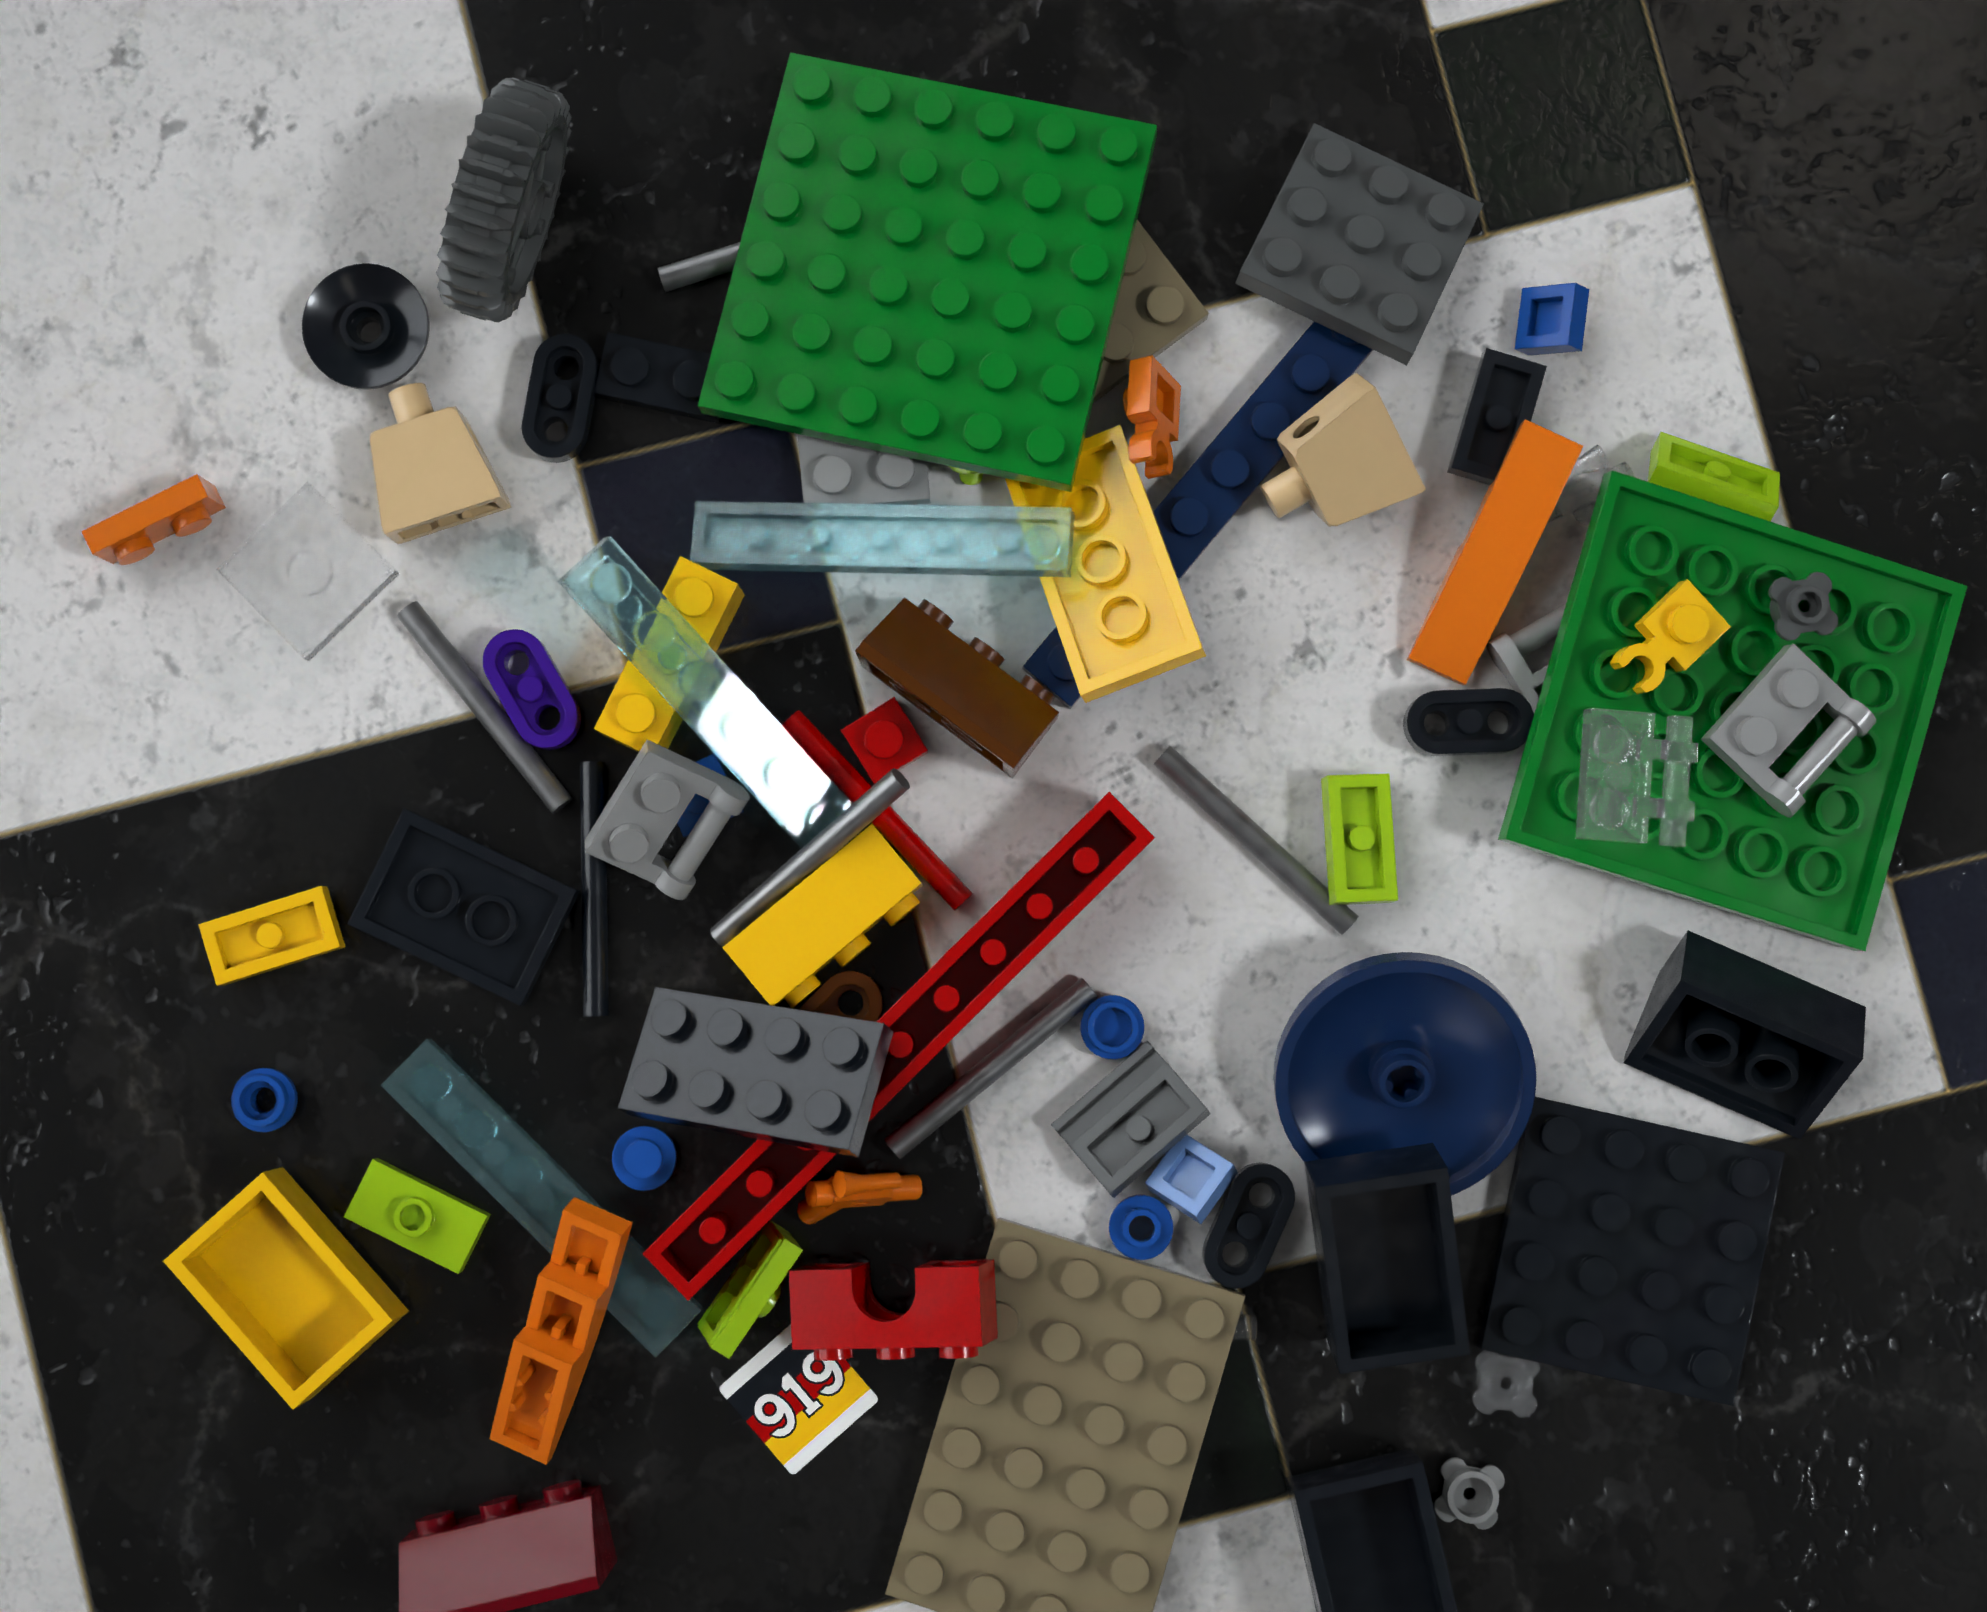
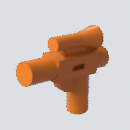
M838 1170L828 1180L810 1181L807 1183L805 1189L806 1199L798 1204L797 1213L802 1222L811 1225L843 1208L881 1206L886 1202L917 1200L922 1195V1181L917 1174L900 1175L898 1172L857 1174Z

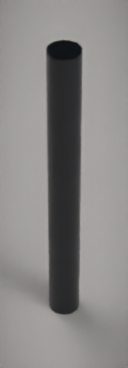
M603 761L580 762L583 1017L609 1016L607 862L585 853V839L606 806L605 762Z

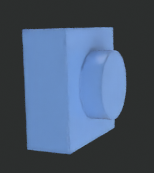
M1186 1135L1165 1154L1145 1184L1150 1192L1199 1224H1202L1238 1172L1233 1163Z

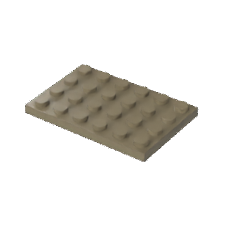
M1000 1217L997 1219L986 1259H994L998 1338L983 1347H978L979 1355L976 1357L955 1359L885 1595L937 1612H1153L1245 1300V1294Z

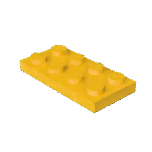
M1121 425L1084 439L1072 492L1005 478L1076 685L1085 703L1206 657L1136 463L1132 464L1129 461V444Z

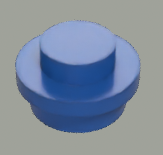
M1116 995L1103 996L1094 1000L1084 1011L1080 1023L1081 1036L1085 1045L1094 1054L1106 1059H1120L1135 1051L1141 1043L1144 1035L1143 1016L1138 1007L1130 1000Z
M638 1126L628 1130L617 1140L612 1153L613 1169L619 1180L626 1186L640 1191L652 1190L666 1183L674 1173L677 1164V1151L672 1139L664 1131L653 1126Z

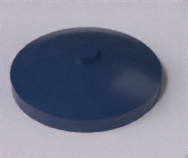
M1414 952L1387 953L1362 959L1337 970L1315 986L1298 1004L1282 1032L1277 1046L1273 1075L1274 1093L1281 1123L1293 1148L1304 1162L1433 1143L1448 1168L1451 1195L1457 1194L1484 1179L1510 1154L1522 1136L1532 1113L1537 1081L1533 1049L1527 1032L1517 1012L1500 990L1481 974L1454 960L1437 955Z

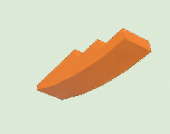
M1526 419L1520 424L1494 482L1488 487L1469 531L1454 555L1406 660L1462 686L1466 685L1548 523L1582 451V445Z
M576 1197L563 1209L550 1262L537 1277L526 1326L513 1340L489 1437L490 1440L545 1465L552 1459L598 1338L633 1222Z

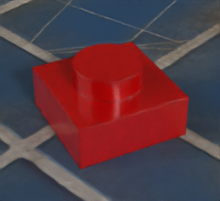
M895 697L841 729V732L874 784L893 768L900 771L928 753V749Z

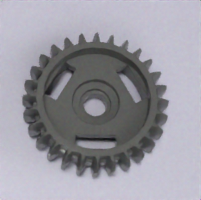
M513 77L503 79L492 88L490 97L484 99L482 113L475 116L473 132L467 136V146L463 158L459 159V170L456 180L451 184L453 191L450 203L445 208L447 217L445 226L440 233L443 236V241L437 254L441 262L436 272L439 278L437 288L443 303L448 305L449 308L460 311L462 314L497 323L511 317L512 312L518 309L520 299L526 295L528 282L533 281L537 262L541 261V251L545 240H548L549 227L552 219L555 217L554 210L557 198L561 194L559 190L562 177L566 172L564 164L569 152L567 142L572 132L569 128L572 118L569 113L570 106L562 93L551 90L550 87Z

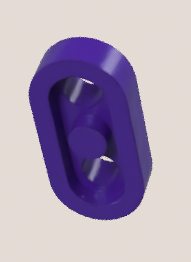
M518 629L506 630L494 636L487 644L483 653L484 673L519 735L529 744L544 750H555L569 744L579 731L581 711L544 644L534 635ZM517 653H525L529 658L528 669L520 675L511 674L508 668L509 660ZM549 707L557 708L560 713L559 724L551 730H544L539 723L541 712Z

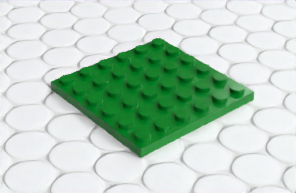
M790 52L698 402V408L701 413L1072 492L1155 147L1157 125Z
M1613 470L1605 473L1597 495L1498 840L1853 951H1866L1967 586ZM1813 572L1826 574L1832 582V589L1828 594L1830 608L1838 617V624L1835 630L1823 636L1818 635L1814 631L1801 633L1797 639L1791 641L1780 638L1775 632V623L1770 614L1771 598L1769 597V587L1772 582L1781 577H1787L1792 581L1803 580ZM1688 579L1731 627L1687 670L1676 672L1666 663L1665 676L1660 685L1652 691L1636 694L1632 688L1644 677L1645 667L1643 663L1633 658L1624 668L1614 670L1610 665L1611 659L1620 649L1642 643L1646 640L1634 624L1678 582ZM1801 600L1798 604L1799 610L1806 612L1808 604L1806 601ZM1795 644L1850 698L1865 705L1874 714L1876 723L1862 738L1855 736L1802 795L1805 803L1790 818L1773 809L1719 758L1701 738L1783 646ZM1821 709L1769 768L1782 779L1830 726L1834 719Z

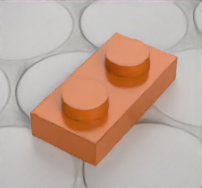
M196 474L81 532L93 555L112 564L118 562L119 565H128L151 555L155 551L154 543L174 533L178 537H183L206 528L212 522L210 516L226 507L215 485Z

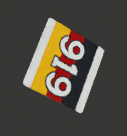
M791 1324L719 1388L722 1395L790 1474H796L878 1401L877 1395L846 1359L819 1361L814 1360V1350H792Z

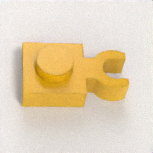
M1686 579L1678 582L1634 624L1646 640L1617 651L1611 659L1610 665L1616 670L1624 668L1633 658L1640 660L1645 667V674L1643 679L1636 683L1632 689L1636 694L1646 693L1660 685L1665 676L1666 663L1676 672L1687 670L1731 626L1697 588Z

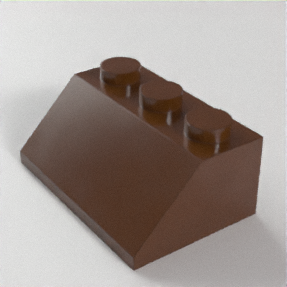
M904 597L855 650L861 666L1013 779L1058 719L1059 711L1050 706L1056 697L1030 676L1025 675L1018 682L999 668L1005 659L982 640L974 637L968 645L948 629L954 621L929 601L923 599L917 607Z

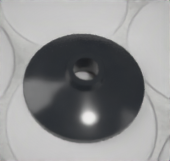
M369 263L346 266L325 277L309 296L302 317L304 345L311 360L318 369L336 383L363 390L378 389L391 385L412 371L423 356L430 331L428 310L416 287L399 272L389 267ZM368 323H379L381 325L380 336L372 342L363 341L361 338L363 327Z

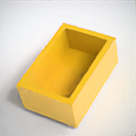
M283 1167L262 1172L163 1260L292 1410L318 1394L409 1312L405 1305Z

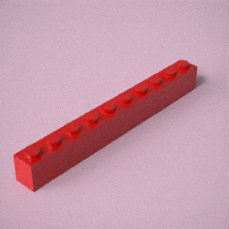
M1110 792L877 1021L887 1025L893 1031V1036L869 1121L1155 838ZM757 1139L642 1254L689 1301L837 1153Z

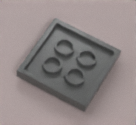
M1314 123L1240 270L1235 284L1407 366L1484 203Z

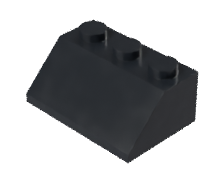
M1687 930L1656 978L1626 1050L1624 1064L1801 1139L1863 1060L1866 1007Z

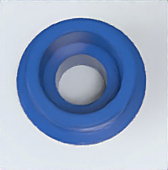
M258 1068L247 1072L237 1081L231 1096L232 1110L237 1120L244 1127L256 1132H270L286 1125L293 1117L298 1102L297 1091L292 1080L285 1073L274 1068ZM264 1087L271 1089L276 1096L275 1106L269 1112L263 1111L257 1104V1094Z
M1133 1195L1122 1200L1112 1211L1109 1220V1234L1113 1244L1123 1255L1136 1260H1147L1161 1254L1169 1245L1173 1235V1220L1166 1206L1158 1199L1148 1195ZM1138 1216L1150 1218L1154 1226L1152 1234L1143 1240L1135 1239L1129 1232L1131 1221Z

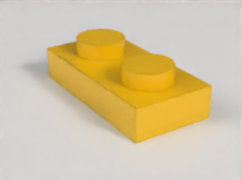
M318 886L198 924L216 986L231 984L346 947L327 886Z

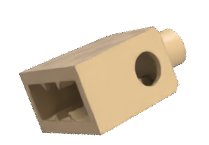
M1358 373L1348 377L1279 434L1277 442L1290 468L1260 485L1267 503L1278 519L1308 502L1314 513L1329 527L1349 522L1416 496L1426 490L1376 387Z
M424 383L407 384L392 390L388 394L397 424L376 430L370 434L381 526L387 537L397 544H402L512 508L509 498L469 422L456 406L434 412Z

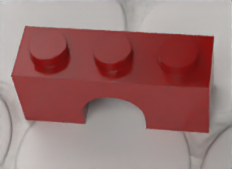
M994 1259L930 1261L915 1267V1297L910 1309L906 1313L892 1312L884 1308L877 1301L871 1288L870 1262L814 1263L789 1271L792 1350H814V1360L834 1361L850 1359L853 1357V1349H876V1358L881 1360L907 1359L915 1357V1348H939V1357L944 1359L971 1358L979 1355L978 1347H983L998 1338Z

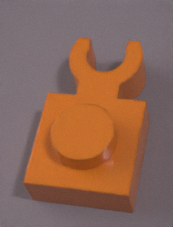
M1153 355L1130 360L1128 387L1123 392L1125 414L1128 420L1135 424V433L1131 436L1128 445L1129 461L1132 464L1145 462V476L1148 479L1172 473L1173 452L1170 442L1178 441L1181 385Z

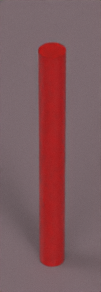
M800 710L792 714L783 723L782 729L852 803L872 787ZM891 806L871 822L954 911L972 896L973 893Z

